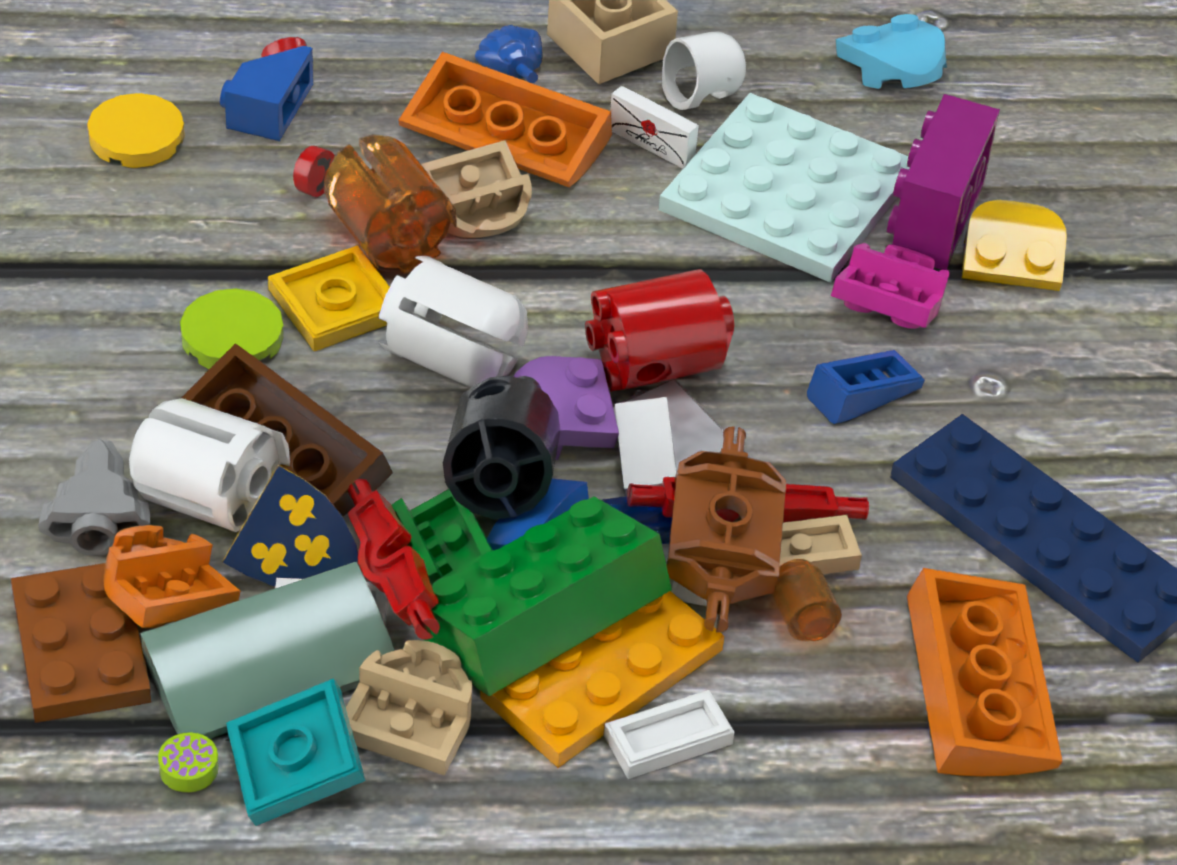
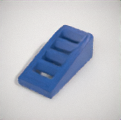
M895 350L817 364L807 390V397L831 423L837 424L856 418L921 389L925 379ZM883 371H885V372L890 376V378H888V377L883 373Z

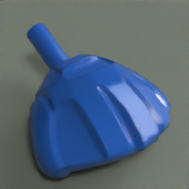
M513 25L503 26L500 30L495 29L479 44V50L475 53L476 61L484 67L518 79L524 78L529 83H535L538 80V75L534 70L540 66L543 59L541 36L536 30Z

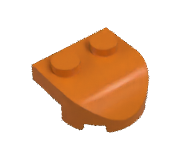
M135 526L116 533L113 546L109 547L103 578L104 590L109 599L142 628H158L166 623L176 622L239 601L241 592L209 565L213 544L198 535L190 534L185 543L164 538L162 526Z

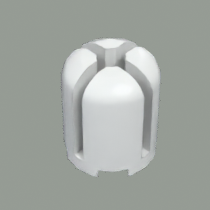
M428 256L415 257L423 262L415 267L406 279L397 275L385 295L379 319L387 322V344L381 342L379 344L392 354L406 358L470 388L490 377L509 375L518 358L442 325L439 321L442 314L489 335L524 347L528 332L527 310L515 295L450 268Z
M182 398L164 401L151 411L149 418H146L141 423L135 434L129 457L130 476L133 478V485L145 500L234 532L241 530L276 467L280 463L290 466L289 445L283 433Z

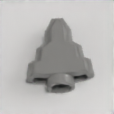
M102 439L91 441L76 461L75 475L59 484L54 500L43 504L38 524L39 532L48 535L55 542L72 544L73 548L78 552L89 556L108 554L109 547L113 546L115 535L119 531L135 526L151 525L149 503L138 499V491L133 485V481L124 477L123 459L112 441H103Z

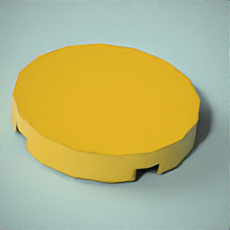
M134 93L116 96L104 101L94 109L87 122L90 147L98 157L109 163L110 158L120 160L123 167L129 168L153 166L168 160L176 153V146L183 143L185 138L184 122L179 109L172 102L156 95Z

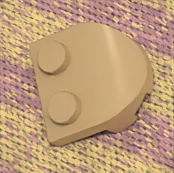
M506 140L419 164L414 171V176L434 221L441 229L458 237L482 238L515 228L523 219L532 195L530 177L528 173L520 174Z
M407 640L404 643L403 649L391 651L382 656L380 651L376 650L360 666V682L346 706L356 746L445 776L468 731L471 721L472 680L469 681L461 668L460 658L444 646L422 640Z

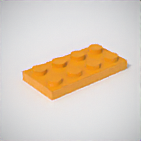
M669 591L491 696L480 691V699L559 768L604 736L605 723L633 715L723 650L725 636L721 632H716L715 627L713 631L707 630L704 627L705 619Z

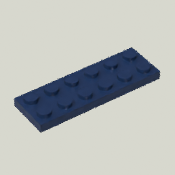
M964 414L955 418L893 463L891 479L1137 663L1177 632V568Z

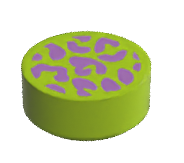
M193 732L180 733L169 738L161 746L158 753L160 777L169 788L179 792H196L206 788L215 780L219 770L218 751L215 744L208 737Z

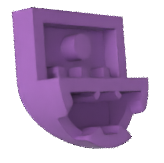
M544 356L531 360L515 373L514 377L528 376L534 378L540 384L541 389L549 395L558 411L560 437L556 460L559 459L563 445L615 447L619 430L602 359Z

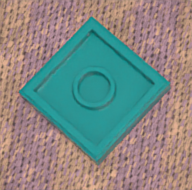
M334 678L226 722L247 814L255 826L366 781L342 692Z

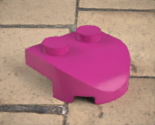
M862 243L854 246L849 266L835 278L831 296L844 300V305L851 310L863 313L876 311L891 316V321L901 327L916 329L921 326L926 328L939 313L949 278V271L940 270L938 272L933 270L935 264L933 258L908 248L887 245L884 253L870 249L868 244Z

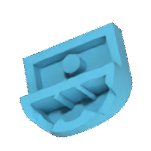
M913 14L897 15L891 18V23L878 27L861 26L855 28L852 31V35L835 39L837 57L861 67L862 82L867 87L879 89L882 87L883 82L895 79L901 80L903 88L918 87L940 79L943 74L942 68H947L943 32L938 27L919 20L918 16Z

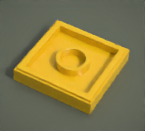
M358 245L268 276V290L314 352L387 326V322L379 319V313L390 286Z

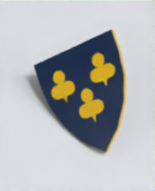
M278 465L222 563L246 576L276 586V578L305 579L353 562L358 564V550L343 516L326 495L303 478Z

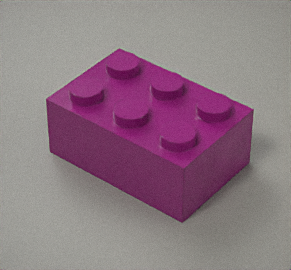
M944 94L936 112L928 110L921 129L920 138L923 140L914 139L907 160V167L910 168L909 170L901 168L895 182L893 196L900 198L899 206L894 205L886 231L894 235L892 245L925 254L934 259V268L948 269L985 184L1000 109Z

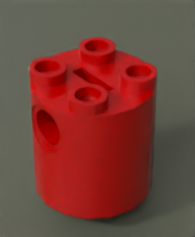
M699 269L592 291L591 305L594 319L585 322V335L589 348L592 351L599 350L609 392L721 369L727 356L735 323L729 300L724 295L718 296L709 276Z

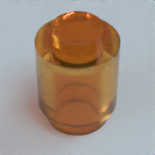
M805 559L790 560L779 567V577L772 596L790 635L799 641H819L828 637L838 626L842 613L823 572Z

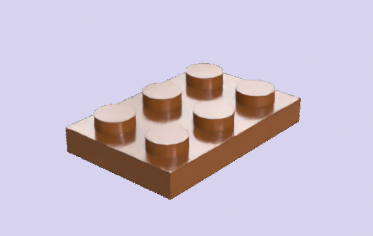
M106 563L11 578L35 723L152 703L138 627L132 618L107 596L103 585Z

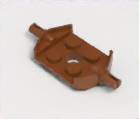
M734 426L728 427L723 431V448H721L720 452L699 451L679 462L674 479L676 488L666 562L669 578L707 601L706 619L704 621V627L707 630L713 631L718 614L716 632H724L728 629L730 604L774 593L780 567L786 480L770 462L748 457V453L744 452L746 439L744 429L738 427L733 443ZM731 509L737 512L742 520L738 522L725 521L718 516L716 511Z

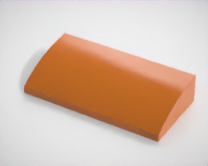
M445 52L440 54L398 120L399 126L465 150H472L506 140L518 169L566 187H571L587 172L612 136L611 111Z
M923 568L910 589L907 600L937 772L960 776H1009L1059 768L1063 760L1025 584Z

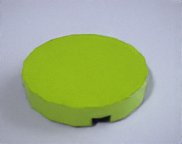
M237 288L215 290L193 301L185 309L180 320L184 351L188 356L191 353L197 357L198 364L207 369H210L235 343L260 361L269 354L270 359L277 354L284 339L281 311L270 299L255 291Z

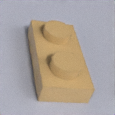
M842 515L783 523L778 580L859 570L862 554L848 516Z

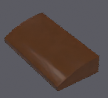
M236 343L181 397L182 399L283 433L289 445L290 466L281 463L280 466L303 478L325 494L342 516H345L355 507L352 498L348 494L350 484L358 490L354 481L365 479L370 483L372 491H375L393 474L382 451Z

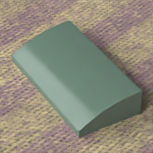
M357 562L141 633L145 664L176 733H199L209 739L228 733L226 722L330 679H335L342 693L355 689L360 682L359 668L369 655L376 650L380 651L381 656L395 651L381 613Z

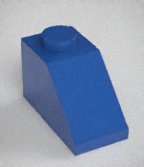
M301 46L242 63L232 80H226L221 90L220 105L222 108H225L226 128L280 141L313 86V48Z

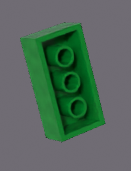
M595 496L573 504L568 511L545 524L536 525L528 529L523 536L500 549L483 554L478 561L455 574L436 580L432 585V589L439 601L431 611L438 621L440 629L435 634L429 628L433 638L423 640L439 644L454 652L460 658L461 668L469 681L472 680V685L486 695L491 696L671 591L672 588L660 534Z

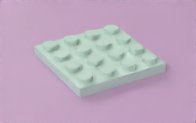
M749 93L662 192L658 210L831 283L852 256L854 246L864 241L897 197L893 196L895 182L901 168L909 170L910 167H907L908 156L814 119L809 115L774 103L767 98Z

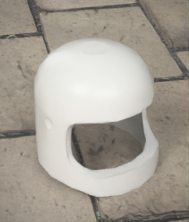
M719 31L671 40L666 48L662 67V88L670 104L679 110H686L698 107L701 101L709 94L718 99L734 94L742 85L746 74V62L740 44L732 36ZM695 66L697 70L696 87L693 95L687 99L680 92L675 82L676 74L684 67Z

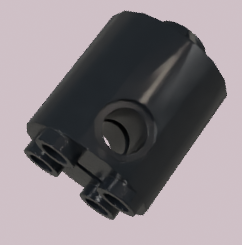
M528 376L490 377L472 386L460 397L443 459L445 483L455 500L472 513L492 519L515 518L534 509L548 492L553 477L560 437L559 414L549 395L541 389L540 384L534 378Z

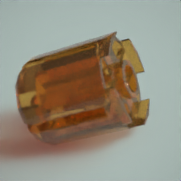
M377 134L359 138V146L362 155L372 166V169L370 170L354 148L347 144L335 154L325 172V196L328 198V204L376 268L379 269L378 265L384 268H399L402 273H409L423 262L415 257L428 256L435 259L442 253L438 249V245L447 235L451 223L456 228V209L404 143L393 137Z

